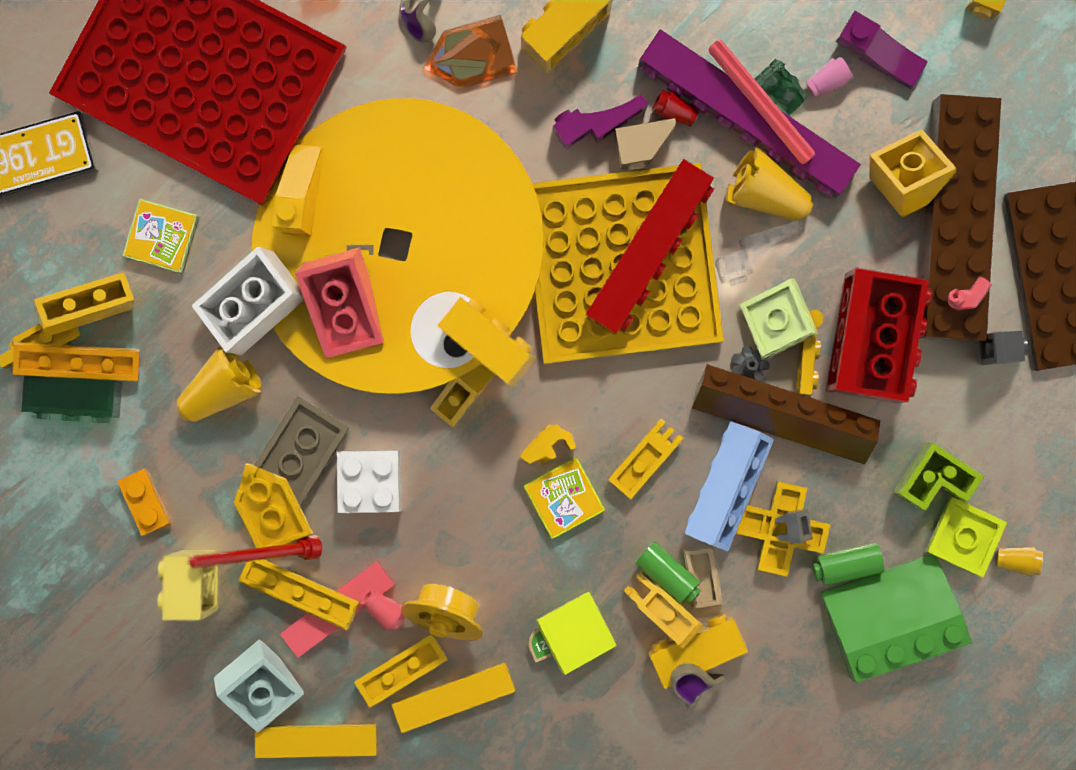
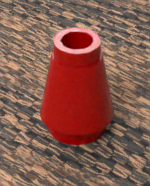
M661 90L652 108V112L657 114V118L664 120L675 118L676 123L690 127L694 124L699 113L698 110L694 109V107L671 90L669 92Z

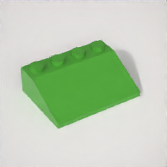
M931 554L886 569L882 573L866 576L820 592L850 679L856 683L972 644L963 614L937 557Z

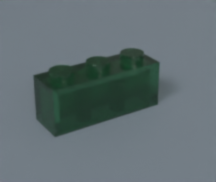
M24 375L21 412H31V418L50 419V414H61V420L80 421V416H92L91 422L110 423V418H120L122 382Z

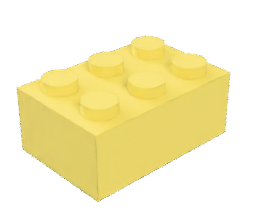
M181 550L163 556V561H160L158 567L159 580H163V593H159L158 611L163 612L162 620H202L218 611L219 565L191 568L188 560L194 555L219 553V550Z

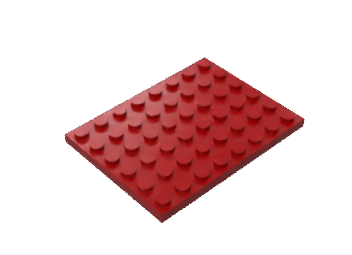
M98 0L49 94L263 206L288 160L290 151L299 140L347 47L260 0Z

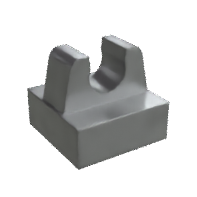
M808 509L792 511L776 518V523H785L788 529L787 533L778 535L779 540L796 544L813 539Z

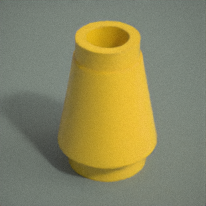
M1035 547L998 549L996 567H1002L1003 569L1032 577L1033 574L1040 575L1043 552L1035 550Z

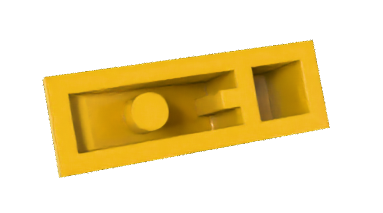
M295 144L290 151L275 196L271 224L273 228L283 234L311 236L323 147Z

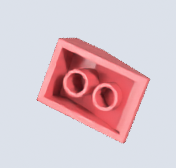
M360 247L305 262L299 267L295 275L325 358L383 343L384 340L370 276Z

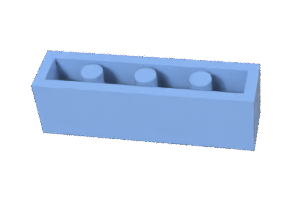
M730 421L728 429L723 433L719 451L711 462L710 473L705 485L700 489L696 507L688 518L684 534L714 547L729 551L773 444V438Z

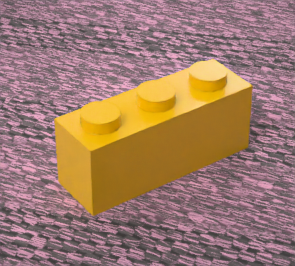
M124 272L34 299V310L44 337L133 310L134 297Z
M460 297L437 326L504 382L514 387L536 360L530 354L533 347L520 337L515 341L506 334L509 328L496 317L492 322L482 315L486 309L473 298L466 302Z
M719 614L707 620L709 625L702 627L684 649L674 640L670 642L668 638L652 645L653 650L648 651V654L664 689L671 687V673L677 666L683 663H691L707 671L748 652L732 616L725 617L724 614Z

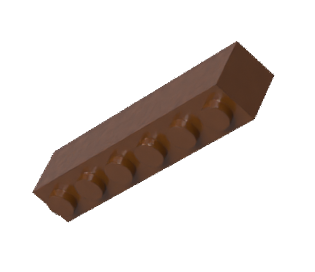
M706 364L698 383L692 409L864 465L878 442L881 421Z

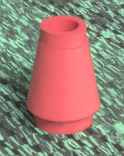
M373 589L367 591L361 599V604L383 629L394 631L401 626L406 618L401 612L402 604L375 592Z

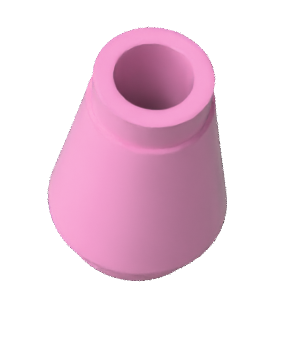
M842 57L836 60L832 58L810 80L806 81V84L814 97L819 94L848 84V80L853 78V74Z

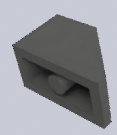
M1022 331L988 333L987 341L979 342L981 366L1025 361V355L1028 354V342L1023 337Z

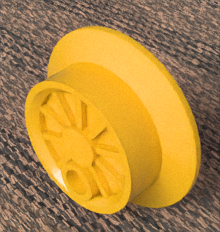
M425 584L421 587L417 601H408L402 604L401 612L408 620L428 630L435 636L465 641L479 640L483 636V629L475 622L479 609L478 602L457 589L438 584Z

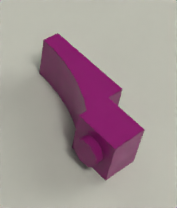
M854 11L838 36L836 43L859 55V60L911 90L928 61L892 38L880 28L881 25Z
M640 94L622 105L600 112L580 113L578 108L573 112H570L568 109L554 119L556 123L553 125L552 131L565 150L590 133L598 143L613 133L615 129L622 127L645 111L648 103Z

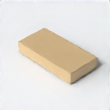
M708 545L683 549L685 568L701 582L698 586L701 593L691 603L692 610L722 606L714 547Z

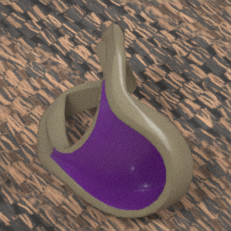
M401 0L399 8L400 17L408 33L418 42L431 41L436 35V27L433 21L423 13L429 0L420 1L416 8L411 11L409 10L411 0Z
M683 663L672 671L670 679L674 694L689 709L700 700L703 692L720 685L726 680V677L723 674L707 673L691 663Z

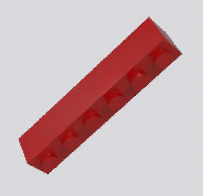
M685 159L681 161L586 312L585 317L614 335L619 330L625 333L634 318L629 313L635 304L641 307L650 293L646 289L651 278L656 281L659 279L666 267L662 263L666 254L674 255L682 242L678 235L683 227L690 229L699 215L694 211L698 203L701 201L706 204L715 188L710 186L714 177Z

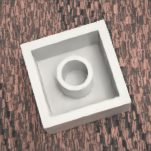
M401 450L337 452L338 513L402 511Z

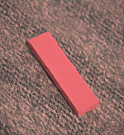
M377 560L337 590V592L361 602L362 597L367 591L373 589L375 592L384 594L395 583ZM361 603L356 614L365 608ZM307 613L280 633V635L297 658H299L339 627Z

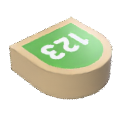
M539 628L535 629L529 636L528 645L533 659L537 663L553 655Z

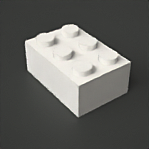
M258 246L191 306L226 353L242 355L304 301L300 286L274 251Z

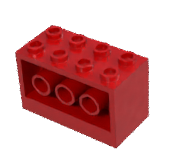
M854 268L845 273L825 391L891 403L909 402L910 397H914L917 387V380L913 379L914 369L919 367L922 357V350L918 349L919 339L925 335L927 319L923 318L925 306H929L932 297V289L928 288L929 280L861 268ZM885 303H888L890 306L889 313L886 311L884 307ZM880 333H883L885 336L884 343L879 338ZM877 362L881 368L878 373L874 369V364Z

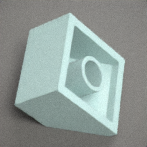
M260 639L214 677L217 697L256 732L261 731L304 695L302 688L280 657Z

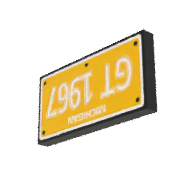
M80 111L0 133V198L97 170L84 119Z

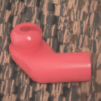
M978 277L970 290H952L948 295L949 306L956 310L976 308L992 284L986 279Z

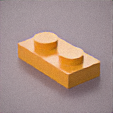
M147 468L117 481L141 536L172 523Z

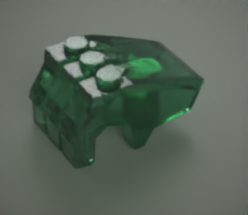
M775 59L755 80L776 106L790 116L807 100V95L800 86L799 79L786 70L784 67L786 64Z

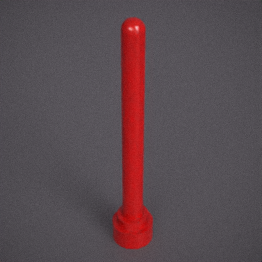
M309 535L293 544L194 555L189 558L188 564L191 568H201L296 555L304 560L318 559L321 556L322 543L317 535Z

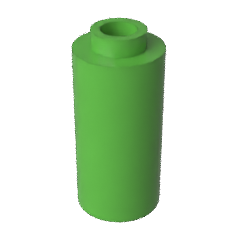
M656 542L652 543L635 563L680 605L685 601L690 605L701 593V590L698 588L701 582Z
M877 543L817 556V563L812 564L816 581H822L824 586L884 572L883 557Z

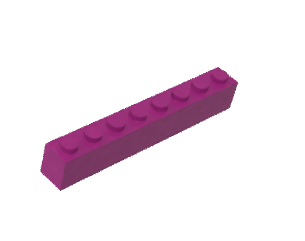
M661 29L639 59L638 66L642 68L640 71L646 77L654 81L658 78L667 84L665 88L668 91L671 90L679 97L683 95L692 101L690 105L700 113L705 114L708 112L717 118L715 122L727 131L735 130L741 134L740 139L753 148L757 145L766 151L765 154L776 164L780 165L782 162L790 167V173L801 181L807 179L815 184V190L827 198L833 196L836 199L840 196L861 165L781 111L815 151L813 158L807 163L801 164L725 72Z

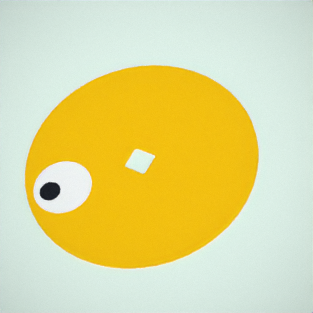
M391 98L354 106L320 123L296 143V145L323 147L311 236L283 234L271 226L275 196L285 169L284 166L263 206L259 204L252 232L251 252L258 246L274 251L298 283L295 273L303 263L347 251V245H374L373 255H369V249L360 250L370 276L384 341L377 345L325 358L305 300L273 327L280 340L299 360L325 378L360 391L380 394L410 393L438 387L461 377L480 365L481 362L437 325L460 297L466 302L473 298L486 309L482 315L491 322L496 317L509 328L506 334L510 336L524 316L534 295L543 259L544 232L542 214L532 181L522 162L510 146L495 131L468 113L446 104L414 98ZM385 228L412 233L406 261L379 256Z

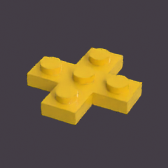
M776 481L770 510L747 505L736 534L763 540L757 570L788 577L794 547L824 554L831 524L810 520L813 539L803 543L790 544L788 541L778 539V535L787 533L788 529L785 523H776V518L785 515V513L802 510L808 488Z

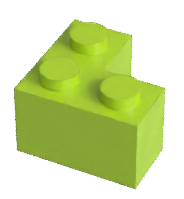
M925 442L892 493L916 509L926 511L939 489L944 490L960 501L968 502L985 476L935 443Z

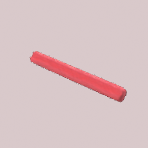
M719 39L714 42L708 49L712 57L801 164L807 163L814 157L815 151L723 40Z

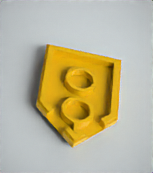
M246 463L233 503L255 547L290 544L313 534L287 479Z

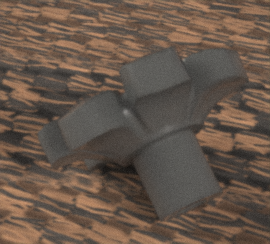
M750 346L742 347V355L735 353L731 358V361L737 364V366L731 369L733 373L754 378L758 381L764 379V374L761 371L768 370L770 366L769 361L762 360L758 349L753 353Z

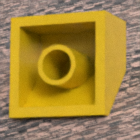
M922 129L870 154L869 178L902 218L927 206L956 173V167Z

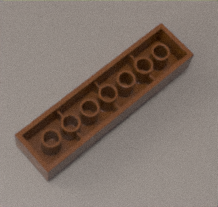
M940 94L932 101L930 139L956 167V173L926 206L921 279L929 280L928 288L932 289V297L929 306H925L923 318L927 319L925 335L920 337V339L973 343L987 341L990 289L980 304L974 309H953L949 306L948 295L954 289L959 291L970 290L978 277H982L989 282L991 280L1002 98Z

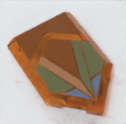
M494 16L443 31L423 69L443 78L459 89L517 73L502 16Z

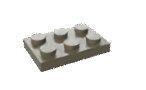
M297 396L254 466L286 478L298 503L302 505L350 427L300 396Z

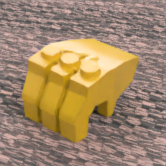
M550 424L539 432L537 437L531 441L519 456L529 464L538 460L541 465L556 458L552 445L559 439L564 440L567 448L570 450L577 446L571 433L561 429L558 424L554 426Z

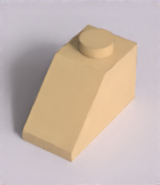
M675 118L615 129L614 137L620 169L627 168L628 171L646 169L645 165L651 163L676 126Z

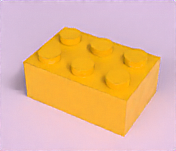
M550 0L543 8L545 12L537 20L533 17L522 27L521 49L547 74L610 14L612 0Z

